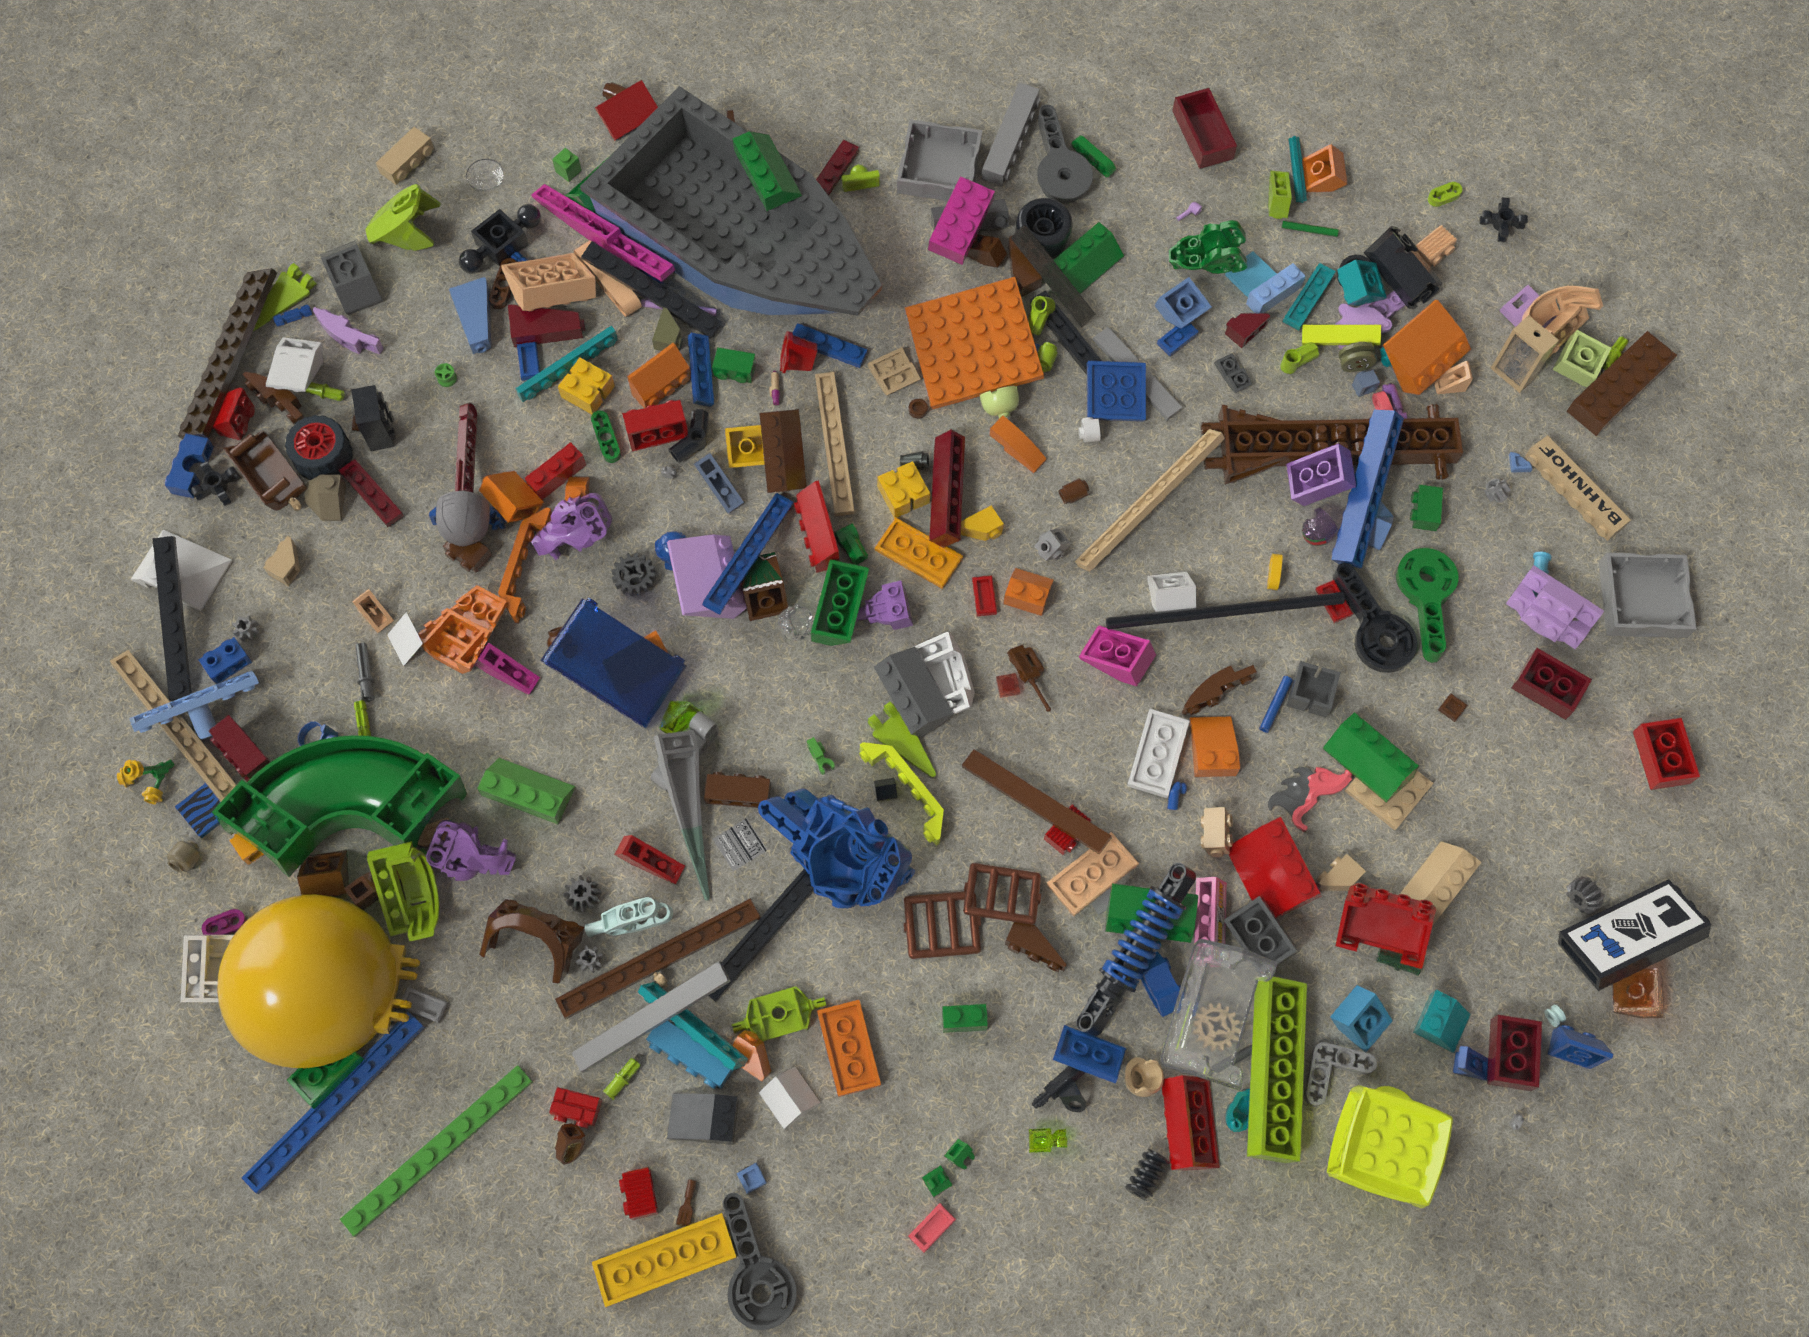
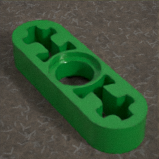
M1080 135L1072 141L1073 149L1085 157L1102 175L1108 178L1116 172L1115 164L1085 137Z
M601 410L596 411L591 416V422L606 462L615 463L621 458V452L608 414ZM597 418H602L604 427H600ZM604 433L611 434L609 440H601V436ZM608 446L612 447L614 456H610Z

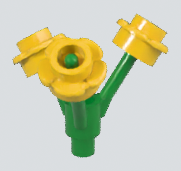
M171 759L154 766H143L139 761L127 760L124 766L120 768V772L117 773V780L120 785H124L127 788L135 783L134 780L136 778L151 773L157 781L154 788L147 787L142 796L145 802L156 805L157 802L163 801V792L159 790V786L165 774L175 765Z

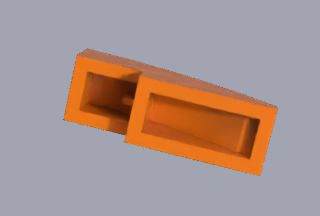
M1002 415L990 428L989 436L1004 446V451L1033 473L1047 460L1036 445L1005 416Z

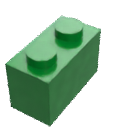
M717 347L712 366L713 375L720 380L731 379L738 383H752L756 367V356L753 353Z
M1419 485L1416 491L1412 492L1411 503H1414V508L1410 512V521H1413L1412 528L1437 531L1441 524L1443 488Z
M986 1004L942 1006L943 1033L986 1031L988 1027Z

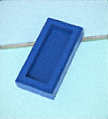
M536 342L517 344L522 381L529 380L540 372Z

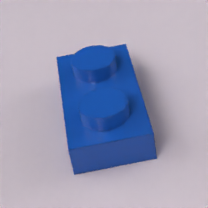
M1191 323L1182 329L1175 326L1157 341V345L1170 357L1194 339L1199 331Z

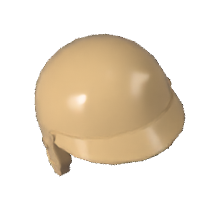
M1135 1057L1128 1062L1125 1069V1084L1131 1093L1139 1097H1150L1161 1089L1164 1075L1162 1067L1157 1061H1146L1143 1058Z

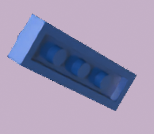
M798 323L793 331L794 336L817 343L818 353L858 368L861 367L868 353L865 348Z
M691 332L688 335L693 404L711 407L714 404L709 337Z

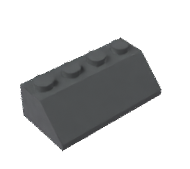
M916 647L891 654L874 666L876 673L911 735L924 737L954 715Z

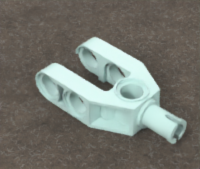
M649 897L641 898L615 906L602 913L600 921L585 924V933L588 937H592L601 933L616 936L642 931L668 923L673 917V909L670 905L659 903L655 899ZM648 902L653 903V905L645 907ZM662 907H665L667 915L660 919L658 912ZM629 908L633 909V911L626 912ZM647 919V922L645 924L641 925L639 923V921H645Z

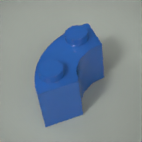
M1156 951L1154 959L1146 958L1149 968H1140L1143 973L1141 981L1157 1011L1164 1017L1185 1007L1183 997L1186 995L1182 986L1177 985L1170 972L1171 965L1166 957L1163 958Z

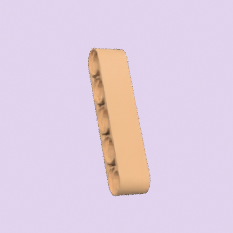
M590 240L574 250L577 258L595 276L597 284L625 317L642 307L639 298L631 289L581 259L582 254L591 243Z

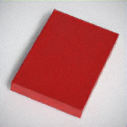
M642 80L595 107L614 141L640 126L658 108Z

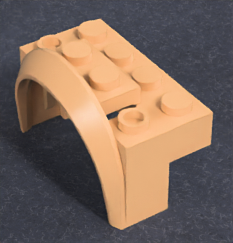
M1568 285L1555 288L1539 296L1526 309L1522 321L1529 315L1541 326L1558 315L1545 328L1559 340L1549 357L1556 353L1559 347L1589 319L1586 308L1600 310L1603 307L1599 289Z

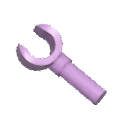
M1192 202L1189 208L1176 217V219L1180 221L1191 213L1197 216L1201 212L1202 206L1197 202Z

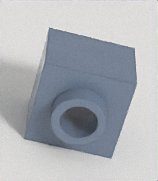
M1374 370L1368 372L1361 371L1355 376L1352 386L1357 396L1361 397L1376 392L1380 381Z

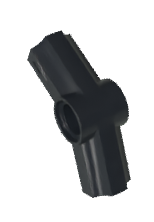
M703 409L692 411L688 435L669 448V452L677 462L681 463L694 452L701 451L706 447L709 412Z

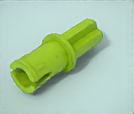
M1623 336L1617 339L1611 347L1602 369L1606 370L1622 355L1621 352L1628 344V339Z
M312 381L305 391L306 393L318 395L322 399L326 397L337 401H343L345 395L344 391L329 387L328 384L322 385Z
M629 1059L618 1074L615 1073L616 1076L603 1092L614 1100L623 1087L629 1085L628 1081L641 1065L635 1059Z

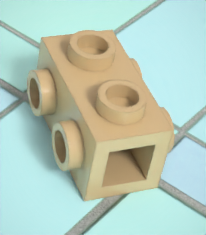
M1225 807L1204 808V816H1201V826L1204 829V836H1201V847L1212 857H1222L1223 854H1230V847L1233 846L1232 834H1230V827L1233 826L1232 814H1229Z

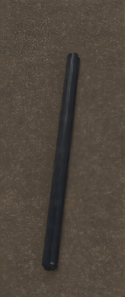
M1343 592L1108 617L1106 618L1107 629H1118L1338 605L1345 602V595Z

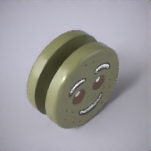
M1369 342L1349 344L1338 353L1341 369L1345 372L1364 371L1371 368L1377 362L1374 345Z

